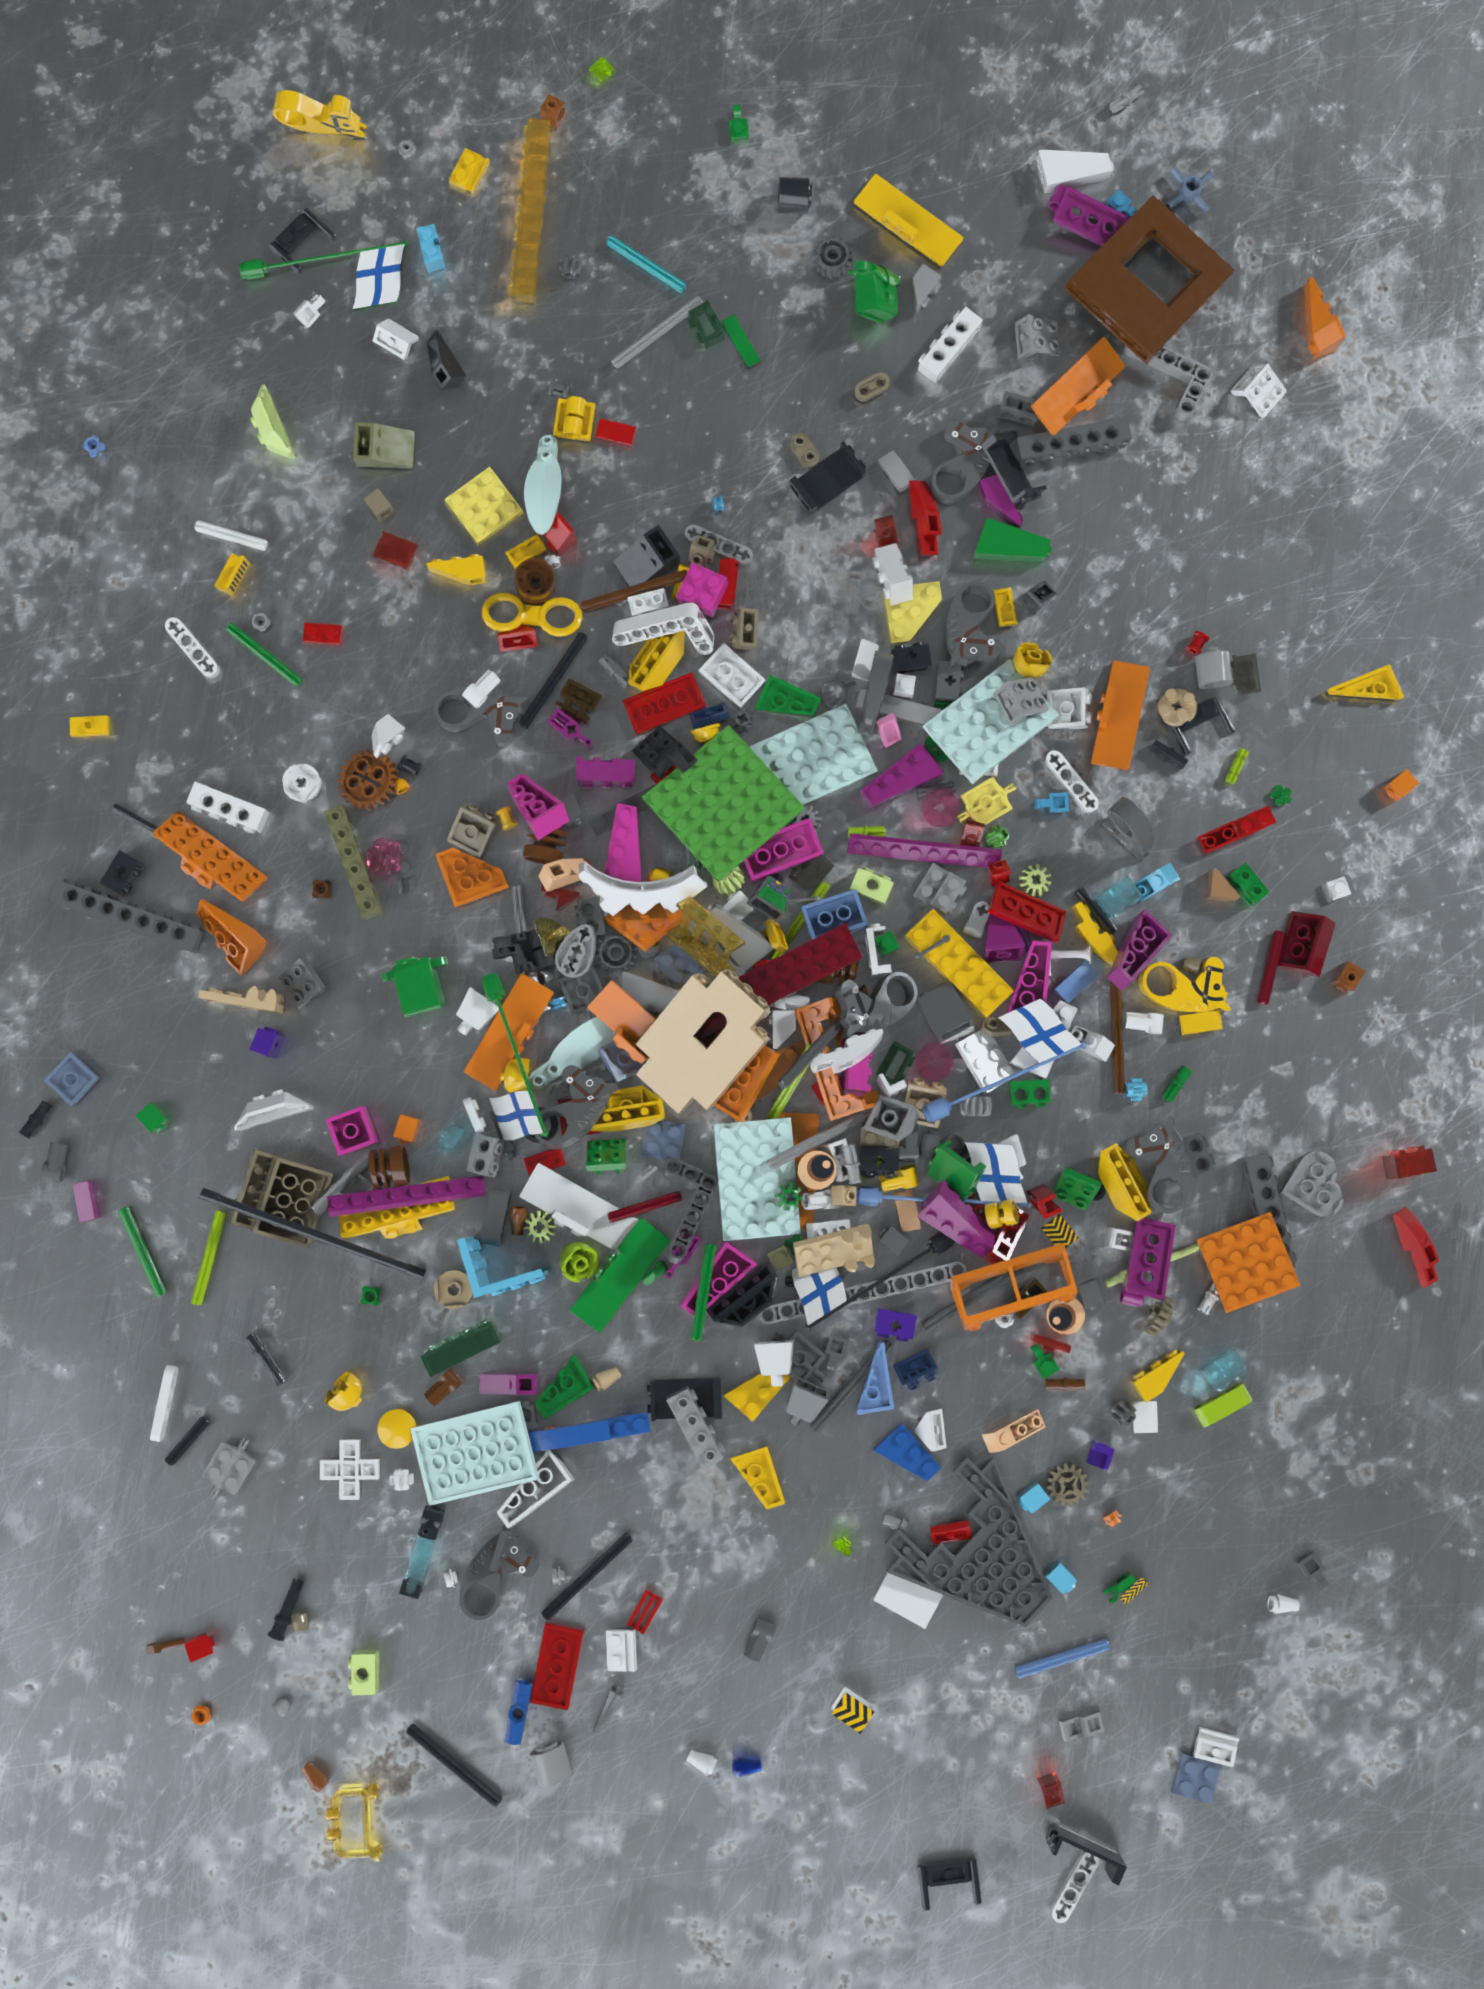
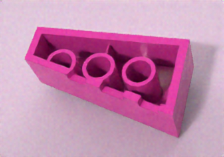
M523 773L507 782L514 803L537 840H540L569 821L564 803Z
M617 803L604 874L624 881L643 882L637 806Z
M1032 940L1007 1013L1039 999L1045 1003L1047 1002L1052 942Z
M849 1037L842 1039V1041H841V1047H842V1048H844L845 1041H846ZM873 1051L854 1066L840 1072L838 1078L844 1094L853 1093L855 1096H861L871 1091V1085L867 1084V1081L872 1073V1069L868 1067V1064L872 1059Z
M722 1241L715 1251L707 1308L757 1265L755 1261L726 1241ZM701 1273L679 1303L682 1308L692 1315L695 1313Z

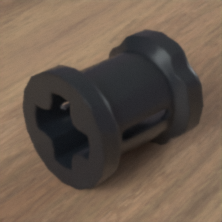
M405 754L399 761L397 769L399 771L403 770L411 774V777L416 778L422 764L414 762Z

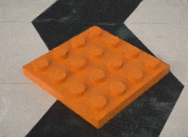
M723 1029L708 1036L703 1045L708 1049ZM764 1046L714 1106L743 1123L780 1054Z
M1271 1212L1196 1239L1226 1313L1301 1286Z

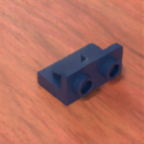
M928 1348L893 1365L905 1391H913L920 1384L926 1381L932 1382L940 1375Z

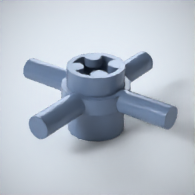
M1176 166L1173 167L1170 173L1180 184L1179 194L1167 202L1166 207L1170 210L1181 201L1184 203L1195 202L1201 211L1206 214L1210 208L1200 197L1201 187L1214 177L1213 172L1209 171L1201 178L1195 175L1185 178Z

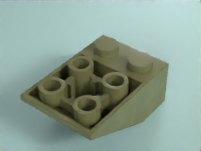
M355 422L353 448L355 464L357 467L413 469L415 431L377 423Z

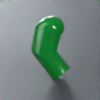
M657 1261L655 1267L642 1278V1282L646 1286H649L667 1272L668 1266L665 1261Z

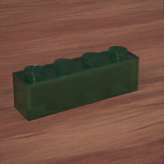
M485 1319L476 1324L477 1328L473 1330L467 1328L459 1332V1337L453 1339L451 1336L441 1341V1346L435 1348L433 1345L425 1349V1354L420 1357L429 1376L432 1377L502 1342L503 1340L494 1321L488 1322Z

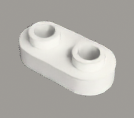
M471 1097L464 1099L463 1103L475 1132L478 1134L484 1133V1128L487 1127L483 1116L480 1117L477 1112L480 1108L476 1099L472 1100Z

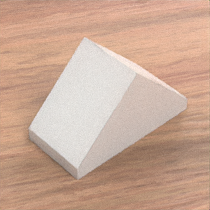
M1108 1227L1104 1246L1131 1252L1134 1232Z

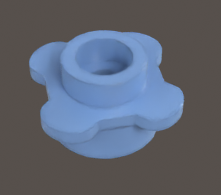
M96 435L87 438L82 445L83 449L87 450L92 458L97 457L100 451L105 450V445L100 443Z

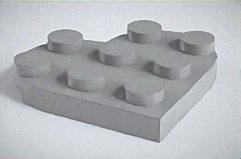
M1312 1151L1305 1154L1299 1160L1279 1192L1319 1217H1328L1336 1214L1341 1209L1344 1201L1342 1199V1191L1340 1190L1341 1187L1335 1182L1337 1176L1335 1161L1324 1152Z

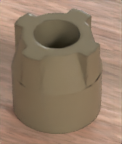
M1186 956L1182 969L1197 974L1201 959Z
M298 1612L291 1615L293 1632L309 1629L307 1612Z

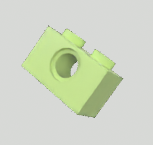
M858 868L849 891L856 889L858 896L884 906L894 882H891V878L881 874L879 877L873 874L874 871L869 868ZM867 882H876L877 888L870 890L867 887Z
M355 1650L348 1659V1668L351 1669L348 1687L352 1689V1695H376L379 1691V1650ZM364 1668L367 1671L368 1676H361L359 1674V1669Z

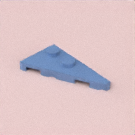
M884 1341L878 1342L856 1409L857 1415L894 1409Z

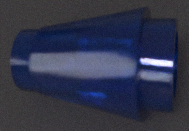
M742 1757L733 1759V1776L741 1778L761 1772V1760Z

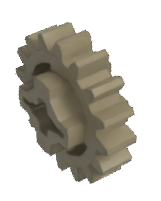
M1165 1295L1164 1301H1156L1154 1305H1151L1144 1320L1147 1323L1144 1327V1332L1154 1337L1158 1331H1162L1168 1326L1174 1313L1172 1309L1174 1300Z
M1063 1463V1468L1056 1465L1057 1471L1050 1470L1052 1477L1046 1478L1050 1482V1484L1046 1485V1488L1051 1489L1048 1495L1050 1497L1055 1496L1053 1501L1057 1503L1060 1500V1505L1063 1507L1066 1502L1069 1507H1072V1502L1079 1505L1078 1499L1085 1500L1086 1498L1083 1493H1089V1490L1085 1488L1086 1485H1089V1482L1084 1480L1087 1475L1085 1473L1080 1474L1082 1469L1078 1467L1075 1470V1465L1072 1463L1070 1467ZM1064 1472H1071V1473H1069V1475H1065V1476L1060 1475V1474H1062V1473H1064ZM1056 1480L1058 1481V1486H1059L1058 1489H1057V1492H1056V1489H1055V1481H1056ZM1078 1480H1080V1488H1079V1489L1077 1488V1481H1078ZM1064 1482H1070L1071 1487H1066ZM1068 1494H1074L1072 1497L1065 1498Z

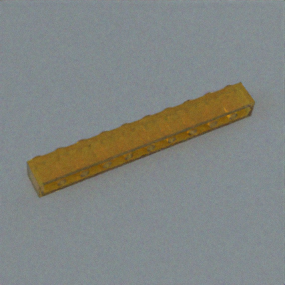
M528 118L527 125H524L526 143L522 144L524 161H521L520 171L523 173V176L519 178L521 196L517 197L519 214H516L515 224L518 226V230L514 232L516 249L512 250L514 267H511L510 278L513 279V283L509 285V297H512L513 304L536 305L552 133L551 122L547 119Z

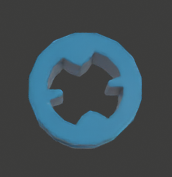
M719 495L717 498L712 496L715 513L719 510L724 512L722 495Z
M565 996L549 1002L550 1005H553L552 1011L568 1006L565 1002Z

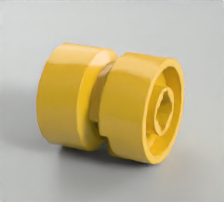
M1013 1199L1001 1201V1204L995 1202L985 1205V1215L991 1229L1002 1227L1004 1223L1007 1226L1019 1223L1018 1210Z

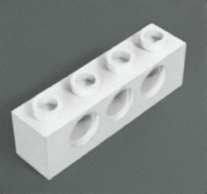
M967 307L962 312L959 310L953 317V323L950 326L948 324L945 326L939 340L936 338L932 342L930 351L927 354L923 353L918 360V371L936 384L981 329L983 319ZM963 328L965 331L958 332L956 329ZM945 342H951L953 346H947ZM940 356L942 360L937 361L933 357Z
M194 782L186 801L191 806V810L202 813V811L208 812L209 817L216 820L223 818L227 824L237 827V824L244 827L243 830L252 834L255 831L262 832L270 813L264 808ZM213 798V804L207 807V800ZM231 805L230 812L225 814L223 811L225 806ZM244 812H248V818L241 820V815Z

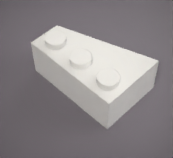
M894 543L874 549L875 557H872L874 568L879 570L877 574L880 584H884L883 593L885 599H889L891 606L913 600V578L911 575H907L906 571L908 568L907 565L903 564V557L897 544Z

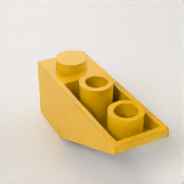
M478 554L469 555L467 558L451 557L450 560L444 561L442 559H434L426 563L429 571L466 585L488 583L485 560L483 556Z
M1171 1350L1162 1361L1158 1359L1149 1365L1151 1368L1146 1371L1140 1370L1133 1375L1134 1378L1130 1381L1144 1402L1147 1403L1164 1391L1185 1354L1182 1350Z

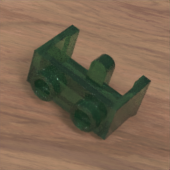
M708 300L688 311L687 322L691 329H695L697 332L695 334L700 345H704L705 349L726 339L725 330ZM705 313L715 331L708 336L697 316Z
M893 1041L875 1076L878 1077L879 1074L883 1073L887 1082L892 1085L903 1080L906 1076L903 1073L907 1066L911 1067L916 1058L913 1056L914 1051ZM899 1050L906 1054V1057L894 1079H891L885 1074Z

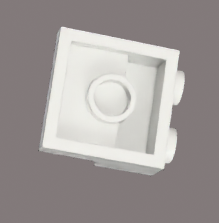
M1085 687L1047 691V701L1059 714V717L1048 725V729L1089 728V723H1092L1091 711L1088 712V704H1092V695L1088 693Z

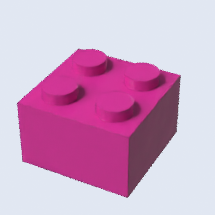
M692 562L677 593L678 603H694L703 614L713 618L728 586L727 577Z
M360 1106L325 1119L338 1156H345L379 1143L367 1107Z

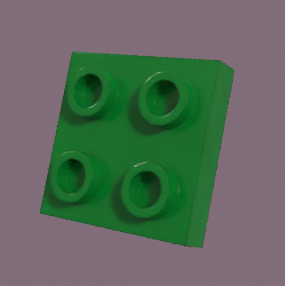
M626 1139L587 1141V1172L596 1171V1175H600V1171L615 1170L616 1174H620L621 1169H626Z
M1065 1167L1052 1192L1055 1193L1056 1199L1087 1210L1099 1191L1102 1182L1093 1179L1092 1175L1088 1174V1176L1074 1171L1072 1167L1070 1169Z

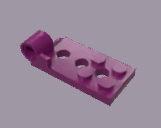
M1056 186L1048 203V207L1056 212L1053 221L1059 226L1101 247L1130 219V217L1069 186ZM1072 208H1077L1080 211V216H1075L1072 213ZM1088 217H1094L1097 223L1091 224ZM1105 225H1110L1113 228V232H1107Z
M1145 1217L1135 1222L1128 1272L1125 1275L1124 1285L1121 1289L1120 1303L1141 1307L1144 1296L1165 1300L1176 1225ZM1149 1235H1154L1157 1238L1158 1243L1156 1245L1149 1242ZM1146 1254H1152L1155 1262H1147ZM1144 1272H1148L1152 1276L1151 1282H1146L1143 1279Z

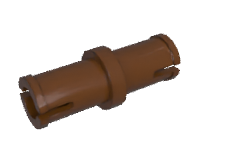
M1046 1378L1045 1389L1046 1391H1063L1064 1393H1068V1391H1086L1085 1378Z

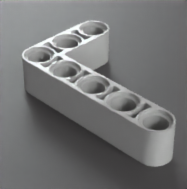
M1124 345V352L1126 355L1144 363L1127 346ZM1164 346L1147 365L1188 384L1175 411L1176 417L1179 420L1186 421L1190 419L1211 378L1212 371L1208 366ZM1164 359H1169L1171 363H1166ZM1181 367H1186L1188 371H1183ZM1198 375H1203L1205 379H1200ZM1190 391H1195L1197 395H1192ZM1182 407H1187L1189 412H1185Z

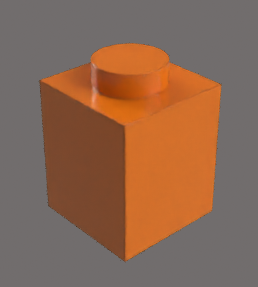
M1406 769L1385 785L1384 788L1390 798L1398 801L1416 787L1419 782Z
M400 1114L393 1137L398 1138L397 1142L407 1145L409 1141L415 1142L421 1120Z

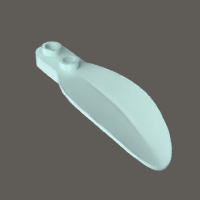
M545 435L539 440L537 458L528 471L524 486V502L528 519L533 529L541 535L549 531L554 521L561 493L562 477L557 461L559 445L557 438L553 435Z
M597 1016L581 1024L556 1046L548 1060L529 1074V1084L535 1089H542L562 1075L565 1067L574 1065L579 1069H583L600 1058L597 1051L599 1048L614 1042L612 1038L615 1032ZM554 1065L557 1067V1070L551 1071L550 1067ZM540 1077L542 1078V1081L540 1083H537L535 1081V1078Z

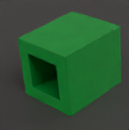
M891 930L874 939L875 947L881 958L900 948Z
M155 1103L147 1104L135 1115L150 1133H161L167 1128V1123L170 1121Z

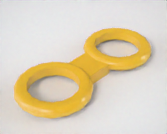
M502 592L490 596L482 607V618L486 625L500 632L514 630L522 624L541 626L542 630L549 635L562 637L574 633L580 627L583 620L582 610L579 605L573 600L564 597L552 598L542 606L525 605L522 599L515 594ZM509 601L517 606L519 612L513 621L499 623L494 621L489 615L491 607L497 602ZM565 606L574 612L575 618L569 626L556 628L546 621L547 612L553 607Z

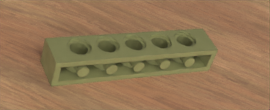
M341 804L325 810L326 819L362 918L367 921L383 915L384 912L347 809Z

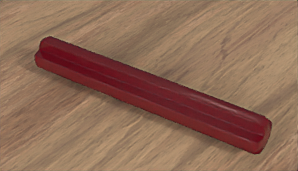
M1275 930L1273 932L1257 1000L1259 1004H1269L1285 933Z
M675 1191L611 1211L607 1214L609 1222L613 1223L680 1202L682 1196L680 1191Z

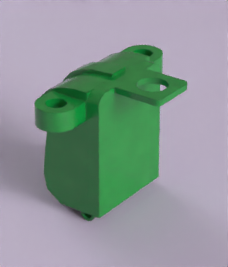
M856 261L854 263V270L848 271V275L856 278V314L879 324H884L885 321L893 319L898 312L896 287L900 286V276L882 265H876L868 261Z
M410 957L396 961L397 965L393 966L392 971L381 974L383 982L395 980L404 1017L438 1009L445 1004L437 968L448 965L447 957L435 959L431 957Z

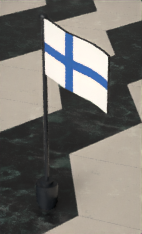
M938 1232L928 1239V1249L848 1300L837 1268L799 1277L797 1268H794L792 1270L793 1282L804 1307L807 1320L805 1330L811 1331L812 1327L927 1253L931 1252L939 1256L953 1247L956 1241L942 1232Z

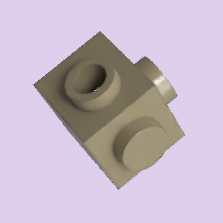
M697 535L691 544L688 563L691 564L693 562L706 568L709 562L712 563L714 560L715 552H713L715 541Z

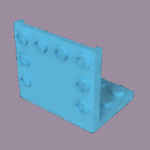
M475 1236L457 1240L474 1298L489 1293L492 1296H496L510 1289L521 1288L529 1284L528 1281L530 1284H534L546 1279L547 1274L551 1273L548 1265L489 1284L485 1271L488 1268L485 1257H481L479 1251L482 1250L480 1240L476 1239Z

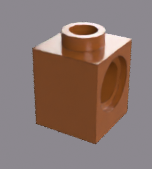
M548 94L540 107L542 121L558 129L567 114L565 102Z

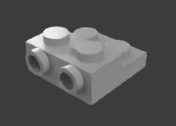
M933 863L913 896L941 914L946 915L947 912L952 913L957 903L954 901L957 896L962 897L967 887L964 886L966 881Z

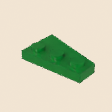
M770 675L754 710L814 716L822 698Z
M576 1355L572 1356L554 1381L549 1384L535 1401V1405L544 1420L595 1389Z

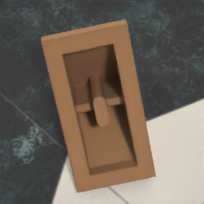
M1217 868L1209 872L1207 899L1234 902L1241 897Z

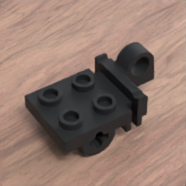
M658 726L632 750L641 762L660 779L666 775L665 772L672 765H675L680 771L685 773L698 761L680 741L678 742L661 726Z
M536 929L529 932L524 931L520 934L518 932L512 935L492 938L494 944L492 949L493 959L497 960L512 956L516 974L556 967V952L548 957L545 956Z

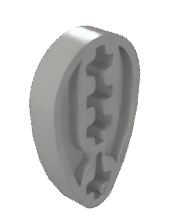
M580 925L571 931L560 944L555 955V964L563 975L572 978L580 977L591 968L596 951L595 931L591 925ZM586 928H588L590 936H585V938L581 942L583 938V933H581V930H585ZM580 945L582 954H577L578 962H574L572 965L575 970L568 973V969L565 966L571 964L572 960L569 957L575 955L573 948Z

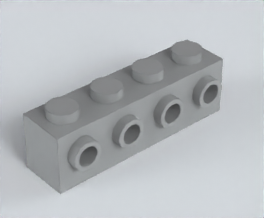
M687 1385L668 1395L666 1400L702 1470L722 1460L723 1452H725L724 1447L720 1441L717 1442L714 1435H716L712 1424H707L705 1420L707 1415L703 1407H698L696 1403L698 1398L693 1389L690 1390Z

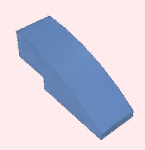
M1093 953L1091 955V964L1088 960H1085L1053 991L1063 1002L1068 1004L1107 966Z

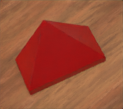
M521 624L514 630L497 634L500 652L538 647L535 628Z

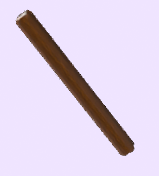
M684 569L582 601L581 609L583 612L592 611L627 600V597L681 583L684 581L687 571Z
M1110 981L1112 1043L1115 1045L1112 1050L1114 1093L1124 1094L1121 990Z

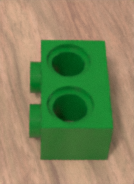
M1244 863L1226 877L1249 907L1270 893L1247 863Z
M1049 1079L1008 1082L1010 1105H1015V1109L1027 1108L1026 1104H1034V1107H1046V1103L1051 1102ZM1037 1088L1042 1089L1044 1092V1096L1041 1099L1035 1097L1034 1092ZM1018 1089L1022 1090L1025 1094L1022 1100H1018L1015 1096V1092Z

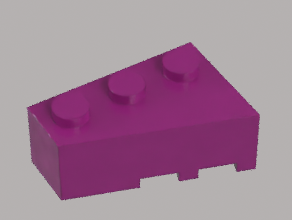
M576 756V780L583 789H593V786H601L602 789H612V786H620L621 789H631V786H636L635 760L613 758L611 760H600L598 757H594L593 760H582V756Z

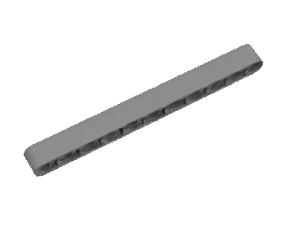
M953 1261L893 1275L882 1282L886 1284V1291L884 1293H878L875 1287L868 1291L866 1297H859L846 1306L950 1282L951 1277L955 1276L952 1273L953 1266H961L962 1271L960 1274L966 1272V1267L961 1262ZM937 1269L943 1272L940 1280L933 1278V1272ZM922 1274L924 1276L922 1284L917 1285L914 1282L915 1275ZM899 1278L905 1280V1286L902 1289H897L895 1286V1281ZM880 1279L844 1287L845 1292L849 1295L848 1299L855 1296L859 1288H867ZM800 1298L772 1304L765 1309L773 1312L772 1319L765 1320L762 1317V1313L759 1314V1318L764 1324H772L805 1316V1311L800 1309V1304L802 1303ZM785 1305L792 1307V1313L788 1316L781 1313V1309Z

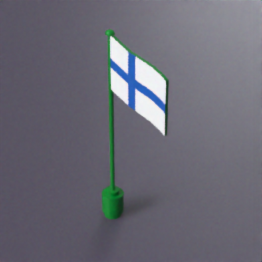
M404 240V242L270 265H267L266 261L262 262V259L258 258L243 261V263L239 264L242 279L253 280L265 278V273H268V269L360 253L356 275V298L353 310L397 302L401 288V262L404 247L408 246V242Z
M496 973L485 975L482 978V987L487 1001L497 1003L528 1090L512 1092L499 1098L489 1097L503 1139L516 1140L530 1134H541L546 1137L549 1135V1131H546L501 1005V1001L506 995L501 979L497 977Z

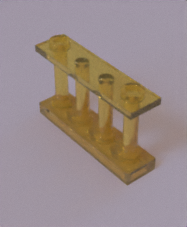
M689 896L678 902L676 907L684 912L679 925L668 930L666 936L715 978L721 971L726 969L735 972V968L728 962L731 953L745 945V941L692 897ZM690 918L697 923L694 934L687 929ZM703 930L711 935L708 946L700 940ZM717 942H720L725 947L722 958L714 952Z

